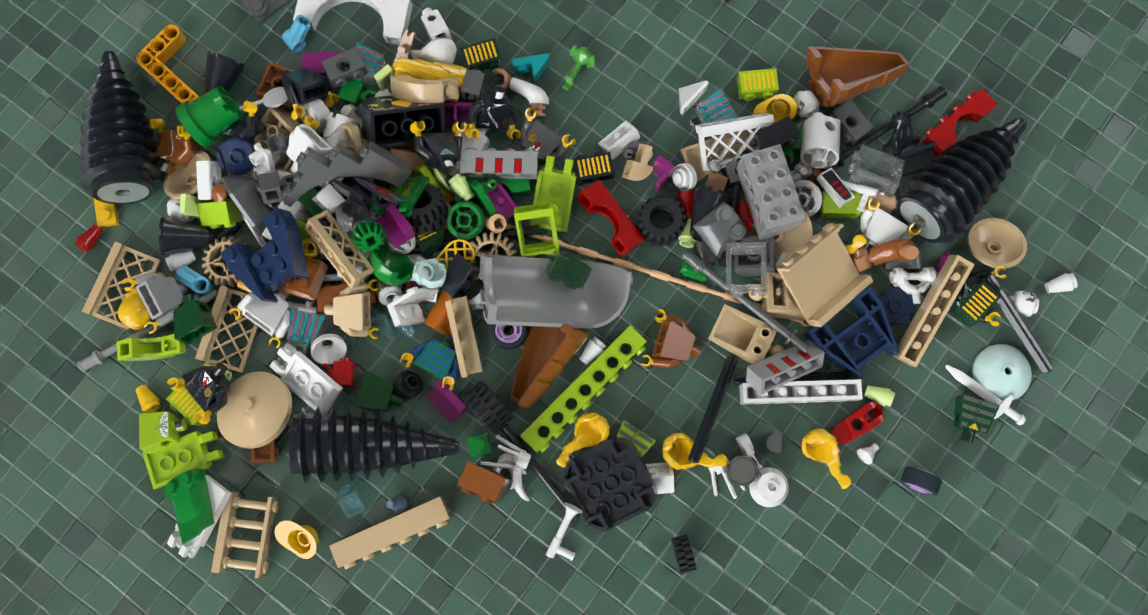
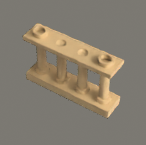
M230 491L232 494L221 513L211 572L223 573L226 572L228 567L254 570L256 571L255 578H262L269 569L267 558L274 515L278 512L279 502H277V497H268L267 502L240 499L238 497L239 492ZM244 507L266 510L264 522L237 519L235 517L236 509ZM235 527L262 530L261 542L233 539L232 531ZM236 547L259 550L257 562L230 559L228 557L229 549Z

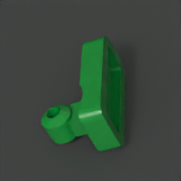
M489 177L481 184L477 180L470 183L485 212L490 217L497 214L491 200L486 195L487 192L497 187V181Z

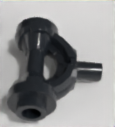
M897 111V114H892L891 122H893L894 131L891 140L882 147V151L885 152L884 156L895 158L896 155H900L901 151L910 146L911 143L918 144L920 142L919 137L913 136L914 132L910 124L911 118H908V113ZM903 130V134H902L903 137L901 138V140H900V142H899V137H900L901 131Z

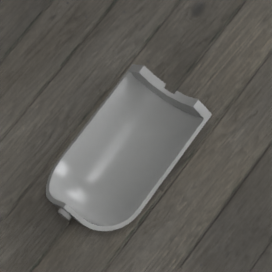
M481 254L480 279H483L484 290H480L481 304H485L486 310H483V315L487 324L561 327L565 323L575 328H598L613 321L624 309L629 297L630 286L633 284L632 272L606 263L571 260L563 276V271L569 259L566 260L560 274H558L564 259H561L556 272H554L559 259H556L552 270H549L554 260L553 258ZM573 261H575L574 267L569 277H566ZM577 263H580L573 279H570L577 266ZM584 265V267H583V269H582V271H581V273H580V275H579V277H578V280L575 281V278H576V276H577V274H578V272H579L581 266Z

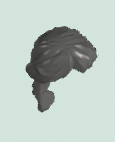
M362 177L363 180L372 183L374 181V178ZM351 199L340 203L335 208L337 222L346 231L353 232V228H358V222L364 224L365 219L369 223L371 222L370 211Z

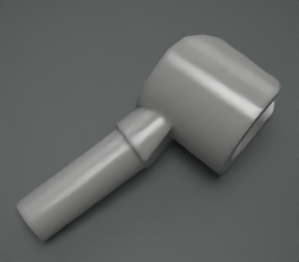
M730 158L718 163L717 159H712L707 163L710 171L717 172L721 167L734 162V160Z

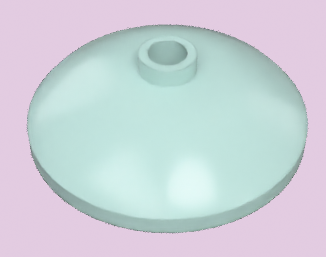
M995 344L983 349L975 358L972 367L973 380L1001 400L1008 395H1012L1014 397L1013 400L1021 397L1031 383L1032 372L1029 361L1020 350L1010 345ZM1005 368L1009 369V375L1005 373Z

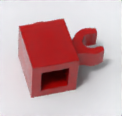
M340 358V361L333 362V367L326 363L321 364V367L328 368L327 375L337 384L355 387L357 364L351 362L352 359Z

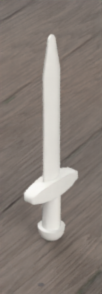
M949 365L945 366L953 377L985 401L999 405L994 419L1005 413L1015 420L1017 425L1025 423L1026 417L1009 407L1014 398L1012 395H1008L1001 400L964 372Z

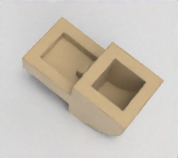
M639 144L634 161L627 160L622 178L640 181L651 174L654 167L647 164L653 155L652 146Z

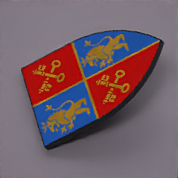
M358 177L354 178L362 186L373 192L371 204L384 209L391 202L396 205L402 204V199L389 189ZM377 196H380V197L386 199V201H385V200H382V201L379 202V199L377 198Z

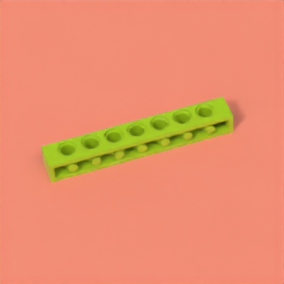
M630 325L520 436L536 453L539 451L543 453L551 445L549 441L553 437L557 439L565 431L563 427L567 423L571 425L578 418L576 414L581 409L585 411L592 404L590 400L595 395L599 397L606 390L604 386L608 382L612 384L619 377L618 372L622 368L626 370L633 361L631 359L634 355L640 356L645 351L646 347L644 345L647 341ZM623 345L630 346L631 353L623 354L621 347ZM611 358L616 359L618 366L610 368L607 365V361ZM596 372H601L605 378L603 381L597 382L594 380L593 375ZM588 386L591 392L589 395L584 396L580 393V388ZM574 399L577 402V407L572 410L568 409L566 402ZM555 413L563 415L564 418L561 423L557 424L552 421ZM541 427L549 428L550 433L545 438L539 436L538 432Z

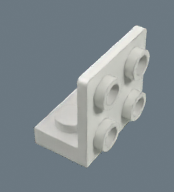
M413 287L407 290V294L393 298V302L388 304L387 307L395 327L424 322L423 312L418 303L439 292L438 287L430 289Z

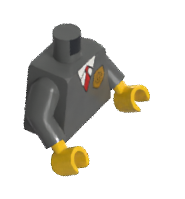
M531 107L525 111L527 118H525L521 129L520 143L522 144V150L533 149L538 151V163L541 165L546 163L548 155L555 156V161L562 159L569 149L568 146L574 145L576 140L572 139L569 143L568 137L570 134H566L561 138L538 120L533 121L539 112L536 110L534 116L530 114Z

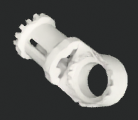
M743 433L736 437L737 443H740L738 446H740L744 455H749L757 461L754 456V446L748 435ZM758 463L759 470H760L761 468H763V466H762V465H759V463Z

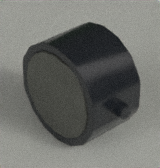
M738 455L726 465L729 478L737 485L746 486L755 481L757 476L761 477L757 461L749 455Z

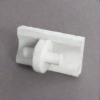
M259 142L254 145L255 152L249 155V159L252 164L257 166L253 169V173L258 178L259 174L276 171L274 165L281 159V154L273 153L269 148H262Z

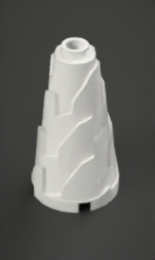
M329 112L326 118L327 123L323 133V140L332 149H335L339 144L346 147L341 124L350 122L358 126L359 122L338 113L333 118V112ZM361 125V127H360L359 129H360V131H361V136H362L363 132H362V125ZM327 181L317 186L323 188L327 185Z

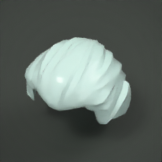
M436 258L424 259L415 263L412 276L419 286L430 289L443 286L447 271L445 265Z

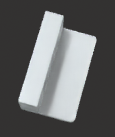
M667 462L645 464L656 484L657 494L673 493V468Z

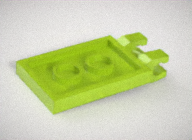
M548 155L545 167H542L538 172L533 204L552 202L556 230L567 233L577 178L575 173L572 172L574 160L566 159L564 171L553 169L555 156ZM549 216L533 218L530 221V226L539 224L540 228L551 230Z
M195 431L180 437L177 444L154 454L142 452L153 489L166 486L171 479L187 470L197 468L204 469V471L211 468L210 466H213V461L224 458L223 450H215L209 453L206 443L220 439L218 432L211 431L203 434V432Z

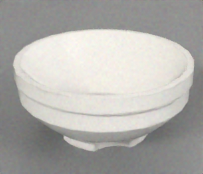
M336 334L321 335L311 345V356L319 364L326 363L331 365L334 361H340V358H344L347 352V346L343 338ZM325 340L333 341L329 346L322 345V342Z

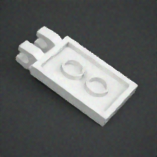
M287 343L285 347H281L278 350L277 354L280 357L277 361H272L270 367L278 375H281L280 379L290 390L315 411L319 405L321 413L326 415L343 388L304 354Z
M205 475L215 524L204 529L199 536L183 545L178 525L176 524V532L170 535L167 542L171 548H175V546L180 548L178 554L185 558L187 555L190 558H194L199 548L205 546L232 494L209 475Z

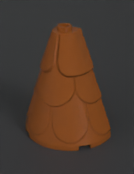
M818 46L808 47L806 71L810 70L811 79L808 80L809 87L819 100L820 105L824 107L840 104L862 93H867L874 88H880L905 75L909 67V62L901 53Z
M565 323L561 327L530 326L510 394V398L515 402V406L522 410L531 408L583 346L590 333L583 328H575Z

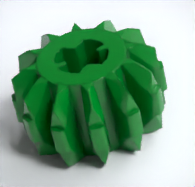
M365 219L364 224L358 222V228H353L352 240L358 250L361 249L364 253L369 250L373 253V249L380 250V245H385L386 232L382 224H377L374 219L370 223Z

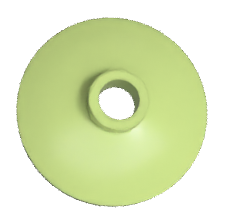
M433 169L435 173L433 177L438 184L441 183L447 190L453 192L448 183L451 179L449 175L445 174L443 169Z

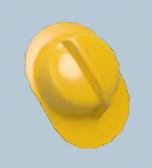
M778 94L758 104L753 111V115L761 113L773 114L774 122H771L772 124L788 115L792 120L797 113V104L791 96Z
M287 520L278 523L274 532L276 539L282 546L303 559H309L315 555L317 544L320 540L313 527L309 525L300 526L295 522Z

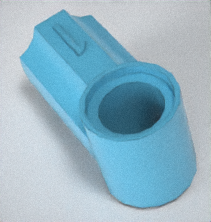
M297 15L291 28L282 34V40L293 53L300 52L306 46L304 39L311 27V20L303 15Z
M186 265L180 267L176 272V280L202 296L215 290L213 282ZM207 283L206 288L201 291L202 284Z

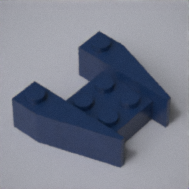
M275 208L262 219L273 239L253 254L249 245L234 242L220 253L228 269L261 301L273 303L278 302L274 292L293 277L309 278L299 226L290 211Z
M871 287L864 289L849 302L860 317L835 335L826 323L822 327L813 326L803 333L807 340H810L825 352L824 357L842 370L849 372V375L856 380L866 377L860 370V367L883 350L889 356L899 353L883 304Z

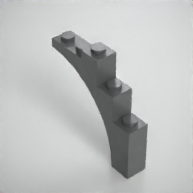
M372 141L367 146L362 147L359 155L339 144L336 149L333 148L330 151L328 158L307 147L305 152L301 151L296 159L298 165L297 172L293 177V183L287 185L283 191L284 204L291 207L300 196L311 188L334 178L371 177L401 187L411 174V166L408 162Z

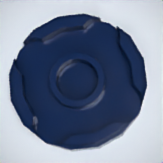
M231 137L220 144L216 153L217 161L229 173L243 175L250 172L254 167V164L249 159V155L255 152V149L247 140L240 137Z
M889 287L879 294L878 298L883 304L889 324H902L912 317L915 304H913L911 294H907L900 287Z

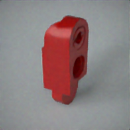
M874 402L864 404L832 427L830 434L834 435L838 444L844 445L881 424L885 418L883 410ZM869 411L873 413L872 418H869L868 416ZM854 419L857 420L860 424L858 430L854 429L852 426V422Z

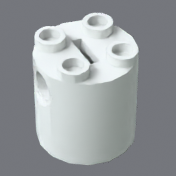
M817 112L813 114V117L805 120L802 125L800 155L801 161L805 165L818 169L831 167L838 162L841 124L839 119Z

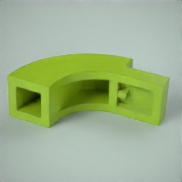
M174 334L157 338H129L116 341L118 361L156 360L186 353L185 343L175 340Z

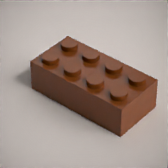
M468 461L457 485L461 486L460 490L469 495H480V500L488 504H494L502 501L511 480Z

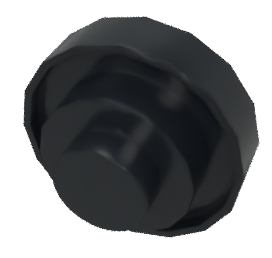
M403 371L394 380V387L397 393L405 399H414L423 389L420 377L412 371Z

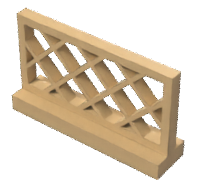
M114 242L82 312L129 330V327L119 322L117 318L118 311L115 312L111 303L119 299L123 301L126 295L123 294L120 287L123 284V280L118 282L116 274L118 271L125 269L128 278L134 280L137 276L146 273H156L161 260ZM127 251L133 253L137 261L126 265L124 257ZM147 260L155 262L151 270L144 272L141 265L142 262ZM138 264L141 274L131 277L128 267ZM117 286L120 296L110 299L108 295L109 289ZM109 304L111 314L106 316L98 314L101 306Z
M221 285L211 311L217 329L202 337L195 359L214 365L226 360L228 364L224 365L228 369L243 373L259 326L254 323L252 329L245 331L241 322L247 320V317L238 319L228 326L226 325L224 317L230 312V310L227 311L228 306L233 309L230 302L232 295H238L243 299L247 294ZM239 324L243 333L233 338L229 328ZM226 330L231 339L220 344L217 337L219 333ZM245 336L248 344L239 350L235 340ZM233 342L237 351L227 356L222 347ZM220 348L224 358L218 361L211 360L212 352ZM239 354L242 359L240 367L232 366L229 358Z

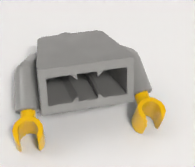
M154 272L137 276L134 280L125 278L122 282L123 284L127 282L132 283V286L126 287L125 291H132L135 285H138L136 289L151 319H156L155 322H148L144 325L146 327L151 324L154 327L153 331L148 334L154 333L158 326L162 327L174 319L173 312L180 307V303L183 302V294L187 293V287L183 283L177 285L173 277H165Z

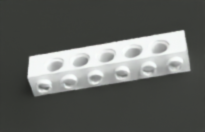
M861 379L795 381L786 383L762 395L748 383L739 385L740 405L845 402L863 399Z

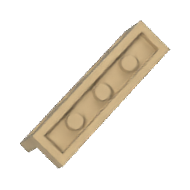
M328 210L308 219L305 226L306 232L351 289L358 286L361 279L374 272V268L360 250L355 247V244ZM326 217L330 222V227L322 226L319 220ZM331 233L339 234L342 242L334 241L331 238ZM343 248L352 250L354 253L353 257L346 256L343 253ZM355 263L362 264L366 270L359 273L355 268Z
M467 296L448 299L445 301L449 323L461 378H465L469 374L482 372V362Z

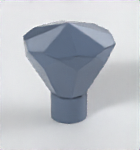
M397 495L392 500L387 501L386 506L391 508L394 513L401 514L405 512L408 504L404 496Z

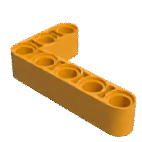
M171 24L166 26L138 53L136 60L146 72L182 104L186 101L191 102L199 96L164 65L186 42V37L176 25Z

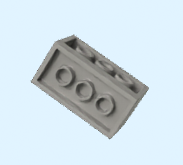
M781 144L742 155L736 169L759 239L762 240L796 230L804 221L805 216Z

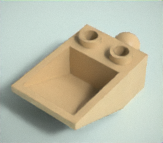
M768 272L761 280V287L753 286L748 292L750 299L753 301L762 299V310L771 317L805 320L780 273Z
M724 304L708 338L751 364L764 360L767 352H769L770 356H773L785 350L781 345H771L777 331L769 324ZM762 331L767 333L768 336H763ZM754 348L760 349V353L756 354Z

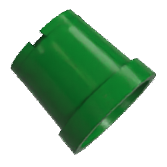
M221 86L213 88L191 102L186 101L176 107V114L183 127L197 143L205 148L212 146L218 140V136L242 118L239 106L235 100H230L228 97L230 94Z

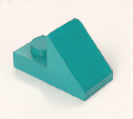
M549 53L512 59L514 73L524 74L532 70L534 83H536L550 64Z

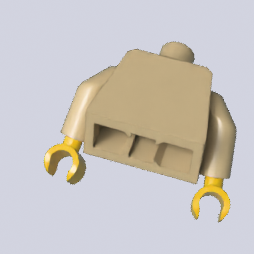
M372 279L367 284L365 282L359 283L353 289L349 286L340 291L339 296L333 298V304H325L324 313L326 315H333L334 325L340 326L341 330L350 336L367 337V335H370L372 339L379 338V335L371 334L372 331H379L380 329L377 326H371L370 291H367V289L377 291L379 288L372 289L371 283L378 280Z

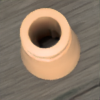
M495 214L487 218L484 225L494 233H501L505 230L507 223L502 215Z

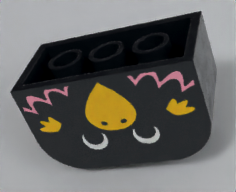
M392 95L372 97L361 101L363 139L367 140L368 144L372 141L382 148L413 145L415 134L411 132L410 125L415 121L417 124L420 121L425 123V129L421 133H445L444 103H413L397 99Z

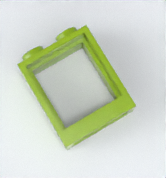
M552 202L514 207L521 257H535L538 254L552 255L560 251ZM549 216L553 241L525 245L521 220Z

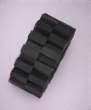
M687 534L671 538L680 573L683 574L697 570Z

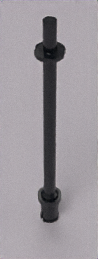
M940 86L930 94L923 95L921 102L904 113H908V118H910L925 107L932 108L936 102L947 96L945 88ZM890 121L841 154L839 153V160L835 165L821 168V170L824 172L836 165L843 167L845 159L893 129V122Z

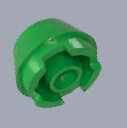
M458 202L448 211L447 227L451 234L459 239L467 240L474 238L483 228V212L472 202Z

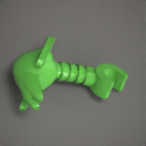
M574 45L570 50V55L577 63L571 73L566 76V82L562 86L567 91L573 86L575 78L582 68L581 66L587 65V68H594L595 56L591 55V52L586 47L577 49V45Z

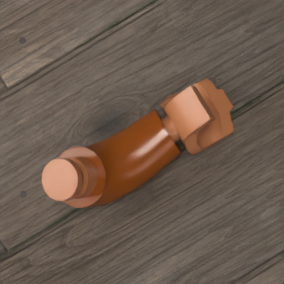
M896 238L870 248V253H868L866 247H860L854 254H850V257L857 270L861 272L872 268V262L876 266L893 260H914L917 258L919 251L913 241L905 238Z

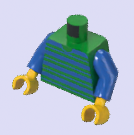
M446 334L442 343L434 339L416 346L409 353H404L400 359V362L403 360L408 361L406 367H410L412 361H414L413 364L443 381L442 388H444V385L449 384L450 391L453 390L454 382L460 374L456 351L451 349L454 345L453 337L449 334Z

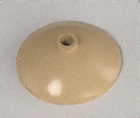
M196 151L186 168L175 166L172 174L166 175L164 191L169 197L181 199V194L193 196L198 192L196 163L197 161H212L207 153Z
M998 218L983 219L975 223L969 231L967 242L971 253L977 260L987 266L1011 268L1019 264L1026 255L1027 242L1025 236L1019 228L1006 220Z

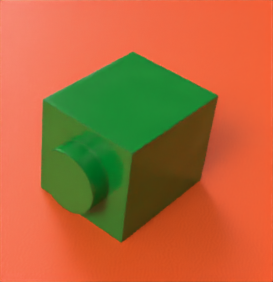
M488 434L467 438L471 458L493 454Z

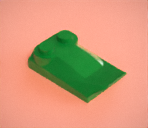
M200 468L187 470L166 484L165 495L167 498L172 499L183 545L199 536L204 529L215 524L205 471Z

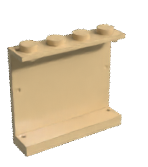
M831 223L825 225L819 234L812 236L806 245L799 247L794 255L783 260V264L777 268L809 326L822 327L873 282L870 275L859 274L840 239L838 232L844 227L843 224Z

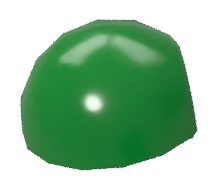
M387 244L380 245V250L373 249V253L370 252L369 263L374 268L373 274L381 282L395 286L404 284L413 278L414 265L405 254L391 251Z

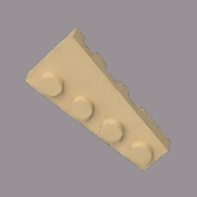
M743 130L738 137L745 142L751 133ZM725 133L721 141L728 145L733 136ZM752 138V140L749 142V144H748L749 146H752L753 144H755V142L753 141V138ZM715 139L705 140V146L710 149ZM736 139L730 148L737 153L743 144ZM699 143L680 150L684 163L690 164L695 169L697 182L709 175L710 171H702ZM718 143L713 152L720 156L725 147ZM728 150L722 159L734 158L735 155ZM710 154L706 160L708 163L710 160L718 158Z

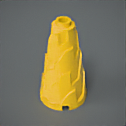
M399 57L398 60L395 59L392 66L395 75L409 74L413 78L421 80L458 79V98L446 100L451 103H458L465 73L468 69L454 64L448 65L435 61L432 63L416 58Z

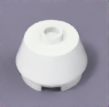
M320 99L304 105L298 104L305 109V115L302 119L298 114L299 121L305 124V118L312 116L314 120L316 119L319 122V127L314 130L319 135L325 129L327 123L326 118L330 112L328 107Z
M808 180L794 182L801 207L809 217L813 216L818 212L822 204L821 190L817 185Z
M771 467L762 468L759 470L761 477L757 476L755 481L749 484L750 494L758 504L764 507L778 506L788 495V481L781 471Z

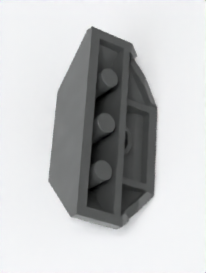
M235 174L222 177L220 180L236 206L252 228L263 237L266 243L269 242L268 239L262 236L266 228L262 219L277 208L276 202L264 204L257 179Z

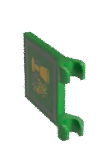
M409 176L401 187L393 184L389 186L388 189L402 199L399 211L404 212L403 216L405 218L411 217L413 206L428 184L429 177ZM373 205V209L378 210L377 216L385 215L386 208Z

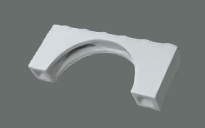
M411 0L297 1L293 21L297 15L308 17L311 20L309 30L313 31L316 30L322 16L336 5L345 2H360L369 5L383 19V37L385 42L395 45L400 44L404 31L408 29L413 7Z

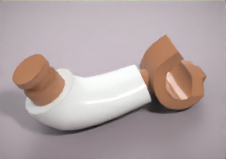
M498 68L492 71L496 76H504L505 78L502 85L496 86L504 88L505 91L510 89L524 96L529 101V105H532L534 113L538 110L539 114L537 117H545L543 111L546 110V105H549V98L543 89L524 80L512 78L504 69Z

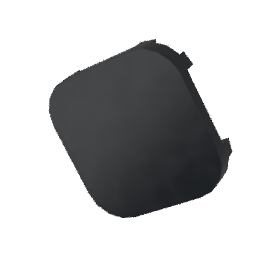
M613 437L571 459L564 469V485H568L580 510H582L585 524L596 530L609 531L611 528L643 512L645 513L653 506L657 498V487L635 445L625 437Z

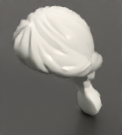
M436 38L421 50H411L409 56L413 59L416 58L432 63L435 61L450 65L453 64L456 58L457 48L455 43L449 38Z

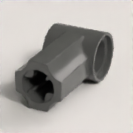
M918 250L919 254L914 260H893L882 263L884 270H893V268L900 267L906 272L923 270L921 250Z

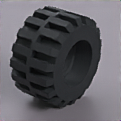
M427 184L413 206L411 217L405 218L412 226L414 234L432 233L433 230L440 229V226L446 223L448 208L439 187L436 188L433 184L430 186Z
M664 194L662 197L655 195L653 199L650 197L647 199V202H643L639 209L637 229L645 237V241H651L652 245H655V243H658L659 246H663L664 243L669 245L672 241H676L683 231L686 220L685 210L683 207H680L681 203L679 201H674L675 198L672 196L668 199L667 195ZM656 212H664L670 216L672 225L666 229H658L651 224L650 216Z
M479 381L462 396L472 412L493 433H496L513 418L508 408L483 381Z

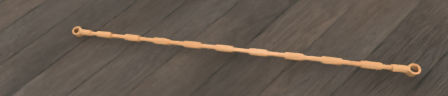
M446 202L449 211L452 206ZM508 224L505 230L516 228V226ZM536 234L528 236L542 242L553 241L552 237ZM558 240L559 248L570 249L590 258L602 259L629 270L634 269L650 274L651 277L667 282L669 280L699 292L711 293L723 297L725 300L742 304L728 292L723 293L707 288L703 284L675 278L658 270L646 269L626 260L614 259L598 254L597 251L581 246L576 247ZM753 302L762 309V303ZM789 319L799 322L803 327H809L808 324L804 323V320Z

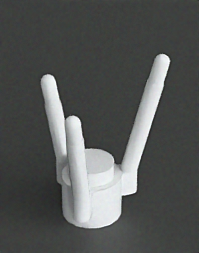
M496 435V439L515 450L513 451L502 445L497 446L499 449L513 455L512 462L515 465L480 462V465L520 471L521 468H527L531 454L526 453V450L520 449L506 439Z
M716 466L709 468L714 496L718 495L716 471L717 475L723 474L733 498L736 499L735 490L726 472L728 470L727 467ZM740 485V487L742 488V490L745 491V490H746V487Z

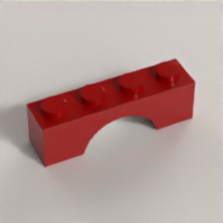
M980 89L977 93L974 91L965 98L967 101L965 104L959 103L952 109L953 114L950 117L945 115L938 122L940 126L937 128L933 126L925 133L927 137L922 141L925 145L933 142L937 143V146L933 149L936 157L940 156L944 150L951 147L957 141L955 135L957 121L968 119L978 123L998 105L983 89Z
M600 180L581 191L577 199L587 213H599L611 221L614 227V237L611 244L621 257L626 256L642 244L645 239L641 232L633 225L630 217L624 213L619 203L614 200L607 187Z

